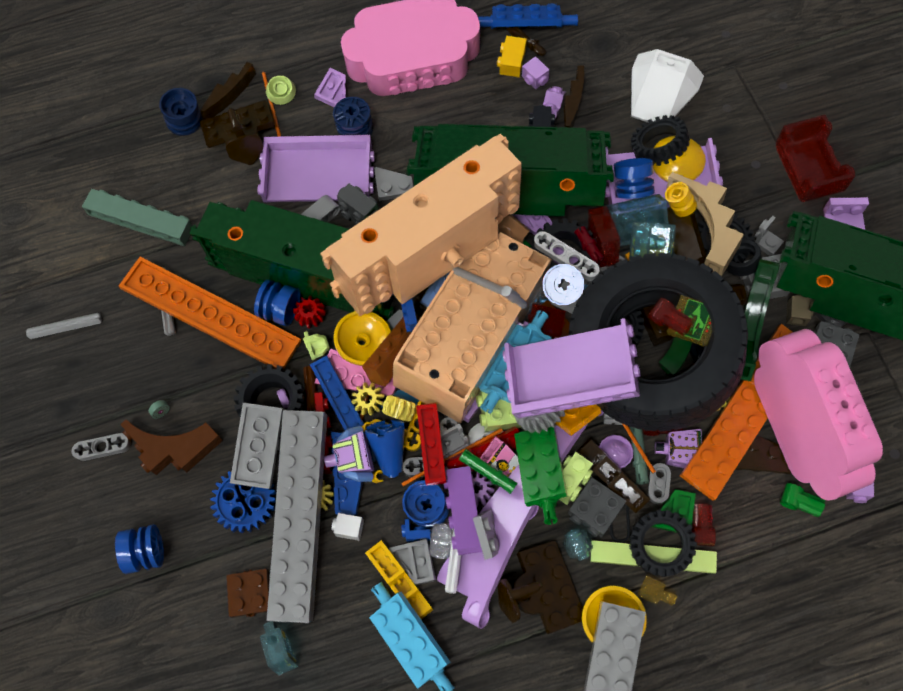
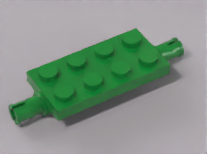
M549 427L548 431L543 429L540 434L536 431L531 433L528 430L515 433L524 502L527 507L533 505L540 506L543 509L544 523L552 525V519L553 524L558 521L555 510L556 502L560 498L568 497L555 428Z

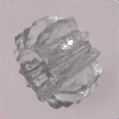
M440 523L433 526L429 550L431 557H436V559L449 558L451 537L453 535V529H450V525Z

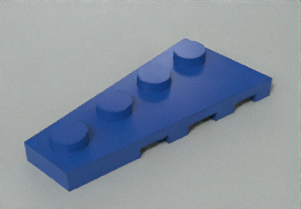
M331 432L333 444L337 442V438L342 433ZM334 466L335 514L341 513L357 516L363 482L346 478L344 474L338 472L337 466Z

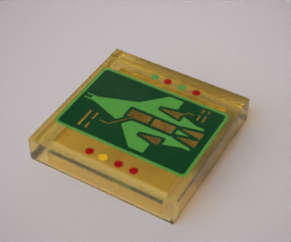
M681 295L667 334L708 346L712 334V325L705 305L699 300Z

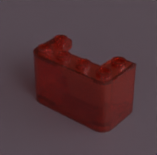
M826 115L784 125L776 141L779 157L801 202L843 192L855 177L853 167H850L848 164L841 166L834 155L833 147L827 141L832 131V124L828 121Z

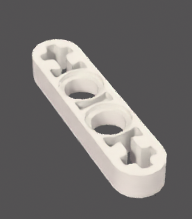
M541 231L535 235L534 246L537 250L560 264H569L576 267L582 273L585 280L592 281L599 275V266L596 262L547 232ZM539 239H546V243L543 242L542 244H540ZM560 247L564 252L561 255H556L553 249ZM576 257L580 262L577 265H572L569 259ZM591 268H593L594 272L588 274L587 269L590 270Z

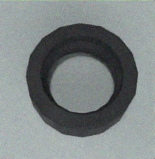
M743 239L735 255L751 253L754 257L746 263L731 261L726 269L735 276H748L755 273L759 260L762 259L761 249L758 244L751 240Z

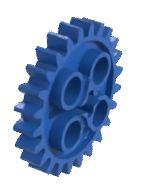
M229 471V478L226 479L222 476L223 483H216L219 489L212 490L216 497L210 498L212 502L216 503L211 506V509L216 511L213 516L219 518L217 521L219 524L224 523L225 529L231 526V531L234 533L237 528L241 534L244 533L245 528L252 532V526L260 529L259 522L266 524L264 518L272 517L268 513L269 510H275L271 503H275L276 499L271 496L275 495L276 491L259 487H252L250 490L244 491L245 485L230 483L231 472ZM236 485L239 486L241 494L246 497L245 501L250 510L252 511L251 516L249 515L246 506L241 503L242 498L235 488ZM234 492V498L227 501V495ZM261 500V505L253 508L254 501ZM242 509V516L235 518L236 511Z

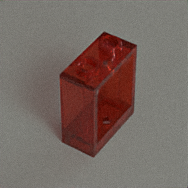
M607 206L590 209L588 211V231H592V239L596 238V246L604 256L602 261L598 259L600 268L612 266L619 262L620 237Z

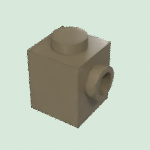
M795 295L787 302L786 324L806 326L814 314L813 311H810L811 298Z

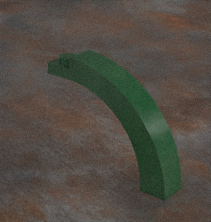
M760 259L752 280L744 309L748 341L742 380L751 382L756 367L762 326L780 263Z
M674 308L675 315L678 316L676 318L677 330L684 311ZM694 319L692 320L693 322L691 323L690 328H693ZM676 333L670 349L659 361V367L671 378H674L686 362L693 338Z

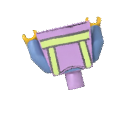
M366 422L362 427L356 426L346 429L337 438V442L333 444L334 454L324 456L325 466L327 468L337 466L339 473L357 482H383V480H378L376 477L377 474L383 473L381 470L372 473L374 466L365 435V427L371 423Z

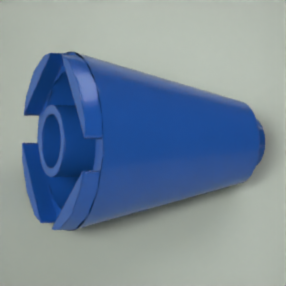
M391 420L392 424H385V421H380L367 426V430H365L366 438L383 475L389 478L397 477L403 468L405 426L401 420Z

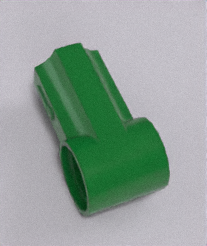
M787 483L780 504L788 509H799L813 516L820 517L825 507V500L804 492V489L798 485Z

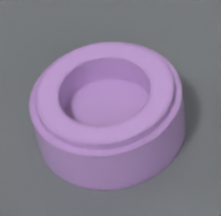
M282 388L276 392L285 409L288 407L289 398L285 389Z

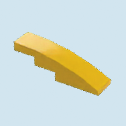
M382 540L365 552L395 594L402 592L420 619H423L433 611L432 607Z

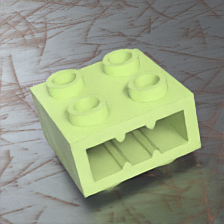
M480 391L476 396L477 407L483 404L488 395L487 393ZM499 400L491 414L488 413V410L485 412L481 409L479 416L480 425L484 426L485 432L496 431L500 428L502 430L512 427L521 428L512 414L511 403Z
M575 452L573 457L569 455L562 467L568 497L560 498L559 500L568 505L570 500L574 502L582 489L580 487L581 484L585 486L593 473L591 470L593 463Z

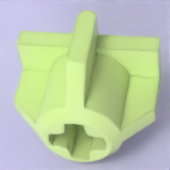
M307 331L304 332L305 337L303 341L312 360L323 356L329 351L330 347L325 335L314 334L309 336Z

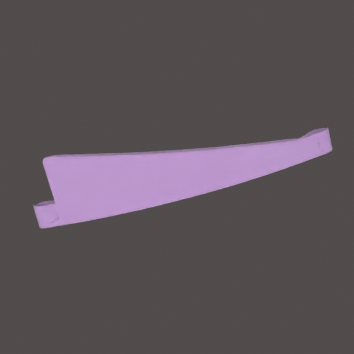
M587 424L572 436L558 425L555 426L561 463ZM519 465L508 476L518 483L512 493L509 494L499 487L480 511L482 513L492 509L496 539L499 544L498 554L486 560L484 559L483 552L461 555L457 591L468 597L462 612V618L480 629L484 628L489 621L490 599L536 505L527 507L524 502ZM449 557L437 576V580L446 585Z

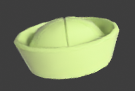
M276 76L269 81L266 87V95L271 102L284 105L293 100L296 95V88L294 83L287 77Z

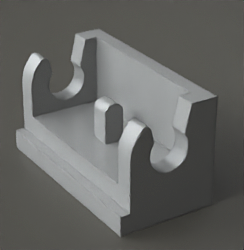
M460 423L440 433L443 459L469 446L468 438L463 434Z

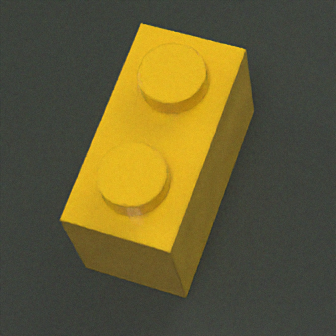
M506 36L505 42L501 43L500 53H502V56H498L497 67H500V75L520 78L526 52V38Z

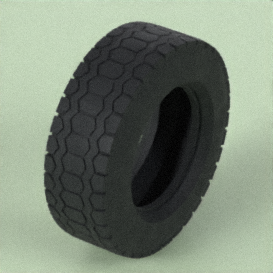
M656 253L644 254V257H641V255L631 257L629 261L625 259L616 263V267L612 265L603 271V275L600 273L592 280V284L590 283L583 291V295L581 294L571 316L569 336L618 326L621 324V319L627 318L635 311L650 306H669L684 311L690 299L703 303L709 313L703 331L706 344L698 361L681 375L666 380H646L637 377L639 397L596 405L612 419L640 430L671 431V429L677 430L701 422V420L706 419L725 404V401L729 399L736 389L743 374L746 363L748 329L744 310L738 296L729 283L716 271L713 272L712 268L703 263L700 265V262L689 257L686 259V256L673 254L671 257L669 253H659L656 256Z

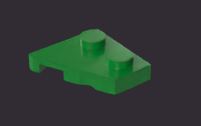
M675 490L661 508V511L668 510L671 513H677L679 517H684L687 520L686 523L688 525H692L696 494ZM665 524L652 526V528L677 532L674 528Z

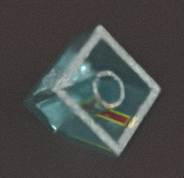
M633 222L629 258L638 255L644 257V254L656 253V256L659 253H669L672 257L676 225Z

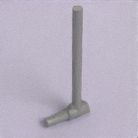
M459 267L453 269L455 275L496 292L521 308L527 307V302L510 286H500Z

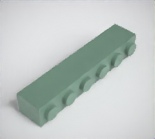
M91 189L82 205V208L89 216L184 247L190 237L189 233L192 224L187 217L182 215L178 217L167 210H157L151 205L144 206L135 200H126L120 195L113 196L101 189L99 191Z

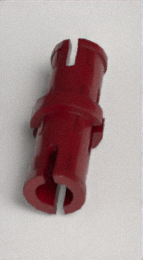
M581 226V231L579 228L575 230L574 233L582 243L583 250L587 251L592 261L598 263V259L602 261L604 256L596 246L595 239H592L586 227Z

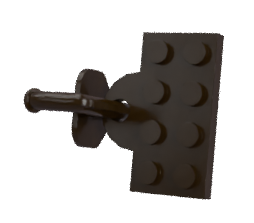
M266 100L240 107L236 110L229 108L227 112L200 121L208 148L225 143L229 158L247 165L254 164L263 150L264 146L259 136V131L275 126Z
M556 540L517 553L524 574L516 579L512 589L507 579H502L498 583L499 607L512 623L519 621L520 610L530 615L540 614L547 635L581 623L583 608Z

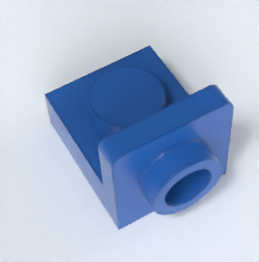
M405 519V525H402L401 529L402 537H406L407 543L424 539L432 541L430 529L415 527L411 531L410 520Z

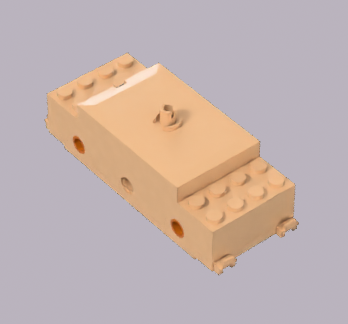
M499 134L481 146H474L343 233L341 239L321 252L325 267L327 269L331 268L334 276V281L330 283L333 295L339 298L341 293L360 317L373 311L375 306L381 302L389 300L393 294L403 305L455 267H458L498 239V224L507 215L514 214L518 210L520 203L522 163L508 149L509 142L506 137Z

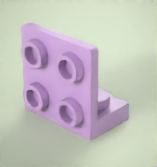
M868 197L830 198L823 208L824 217L865 229L863 212L869 205Z

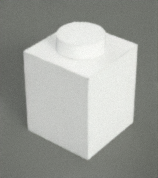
M338 513L337 518L333 519L332 530L336 537L360 541L364 520L362 517Z

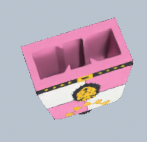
M496 436L480 457V459L493 468L502 470V473L507 477L519 465L516 454Z

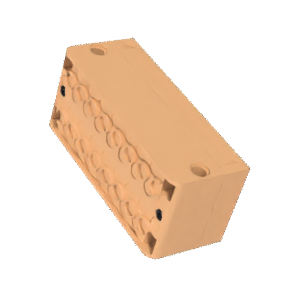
M498 231V239L458 267L500 286H510L527 302V307L521 308L504 296L455 275L452 270L397 354L393 363V386L425 404L437 403V411L461 424L480 392L479 386L502 350L504 343L507 342L516 325L523 321L541 291L544 276L549 270L552 259Z

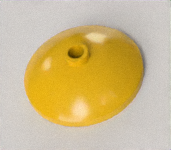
M669 136L660 140L654 148L666 145L675 136ZM690 139L689 146H686L687 150L685 152L682 151L683 155L680 157L675 155L676 160L674 161L668 159V164L662 161L661 165L657 166L655 162L653 170L661 179L667 182L672 172L694 181L701 175L705 167L706 158L701 146Z
M354 311L345 315L336 325L334 345L344 360L354 365L363 366L391 331L386 321L379 315L370 312L360 317ZM359 341H364L365 344L360 345Z
M619 586L603 587L592 593L585 602L582 611V625L587 637L593 643L600 602L644 612L645 609L640 599L630 590ZM645 615V621H644L642 636L644 635V632H645V629H646V623H647V617H646V615Z

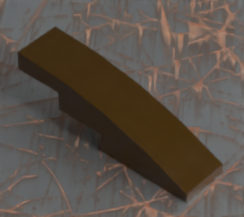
M246 62L238 75L232 73L224 86L216 85L200 110L204 120L215 117L247 88L256 75L253 64Z
M577 66L576 81H571L570 96L564 97V127L567 128L573 127L580 108L584 85V66Z
M591 438L576 451L593 463L592 471L614 493L625 499V504L635 513L650 501V498Z

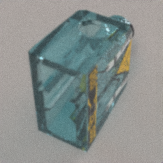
M275 621L265 623L263 625L265 634L260 636L268 667L278 676L297 668L298 664L286 633L281 628H277Z

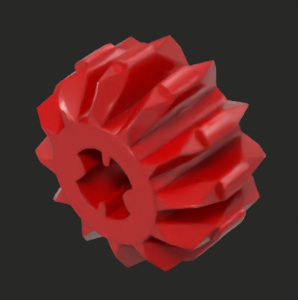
M309 296L308 300H305L302 297V303L296 302L297 308L293 309L294 318L296 321H299L300 326L306 324V327L310 329L311 324H314L317 327V322H323L322 316H326V312L323 310L325 306L323 303H320L318 298L313 300L312 296Z

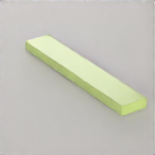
M591 541L590 562L638 566L636 560L632 558V552L629 549L630 544ZM644 545L647 555L659 563L674 561L681 551V548ZM695 550L696 555L693 556L692 563L683 570L717 573V552Z

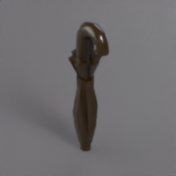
M505 27L513 37L526 38V44L531 51L540 56L546 54V50L538 44L539 40L526 36L519 27Z

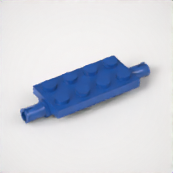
M521 4L513 6L497 5L492 7L491 16H480L478 20L480 27H491V29L520 26L562 27L577 26L578 14L562 15L560 5L548 4L547 6H540L538 4H531L530 6H523Z

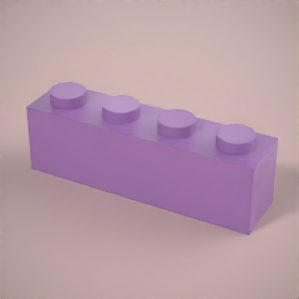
M469 466L447 469L444 489L449 490V496L446 497L447 509L452 511V516H449L448 519L450 529H454L455 536L451 537L453 549H457L458 555L482 552L473 518L478 514L471 469Z

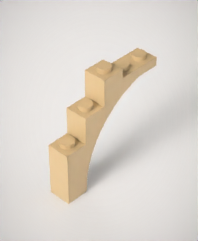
M672 172L668 178L667 188L676 182L686 183L697 201L696 208L704 217L711 236V250L704 264L712 268L713 272L716 271L722 276L739 249L744 235L737 230L729 228L735 210L721 205L727 188L711 181L705 186Z

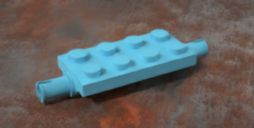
M538 310L531 323L524 327L517 324L506 343H509L512 347L551 340L552 337L543 334L541 330L548 319V314L544 311L540 314L541 310ZM503 346L479 386L480 391L488 394L480 408L485 412L488 410L490 414L499 400L511 403L507 397L509 382L505 378V370H507V364L503 359L505 346Z
M382 582L375 585L371 591L381 603V608L369 618L417 689L429 680H433L440 691L455 689L444 674V668L451 662L404 594L399 592L391 597Z

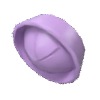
M620 435L607 436L599 445L620 468L627 466L633 458L631 443Z

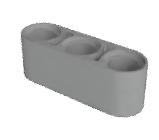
M324 195L301 215L328 223L340 212V207L328 195Z

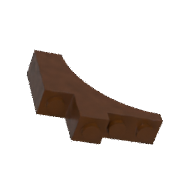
M127 419L120 424L125 429L122 433L129 440L134 439L136 442L134 446L141 453L138 457L142 461L140 466L147 473L151 471L155 475L159 474L170 463L178 471L183 469L187 473L223 441L206 422L190 432L175 436H158L146 433L136 428Z

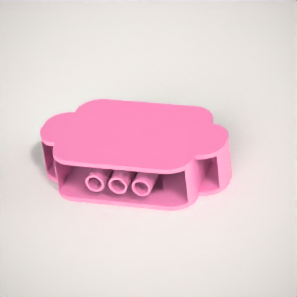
M402 0L362 9L355 17V27L346 31L341 38V47L349 77L356 82H367L369 90L375 95L389 96L408 91L413 92L423 88H432L438 85H447L464 78L468 71V61L476 58L480 51V24L477 14L472 9L457 7L455 0Z
M802 329L763 343L759 349L761 367L755 372L754 383L793 476L802 483H810L815 493L824 500H835L871 485L875 480L873 463L881 459L883 447L846 358L839 347L831 342L821 343L818 336L809 329Z

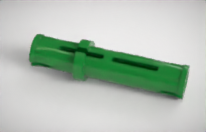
M467 449L464 450L459 458V461L489 479L491 484L500 486L509 494L512 493L518 484L503 474L502 470L493 468Z

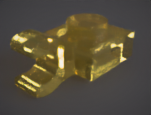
M647 575L637 595L656 605L660 599L672 606L678 597L664 591L666 584Z

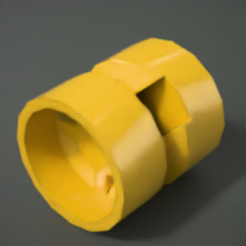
M676 182L666 189L665 198L675 215L686 217L696 210L697 201L686 183Z

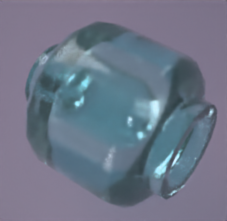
M577 528L564 535L563 545L571 559L578 558L581 561L590 556L589 552L593 549V544L586 531Z

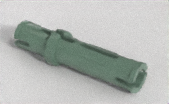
M629 427L645 453L642 429ZM631 439L634 458L632 466L635 467L636 484H648L647 464Z

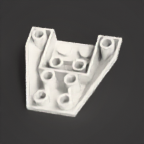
M656 49L638 54L632 67L631 117L647 123L649 119L656 121L655 117L658 116L662 119L663 115H667L668 118L670 115H673L675 118L699 91L704 75L691 60Z

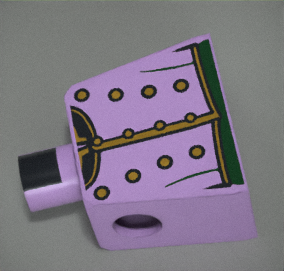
M701 429L669 432L666 436V442H655L654 453L666 454L667 465L685 468L702 443Z

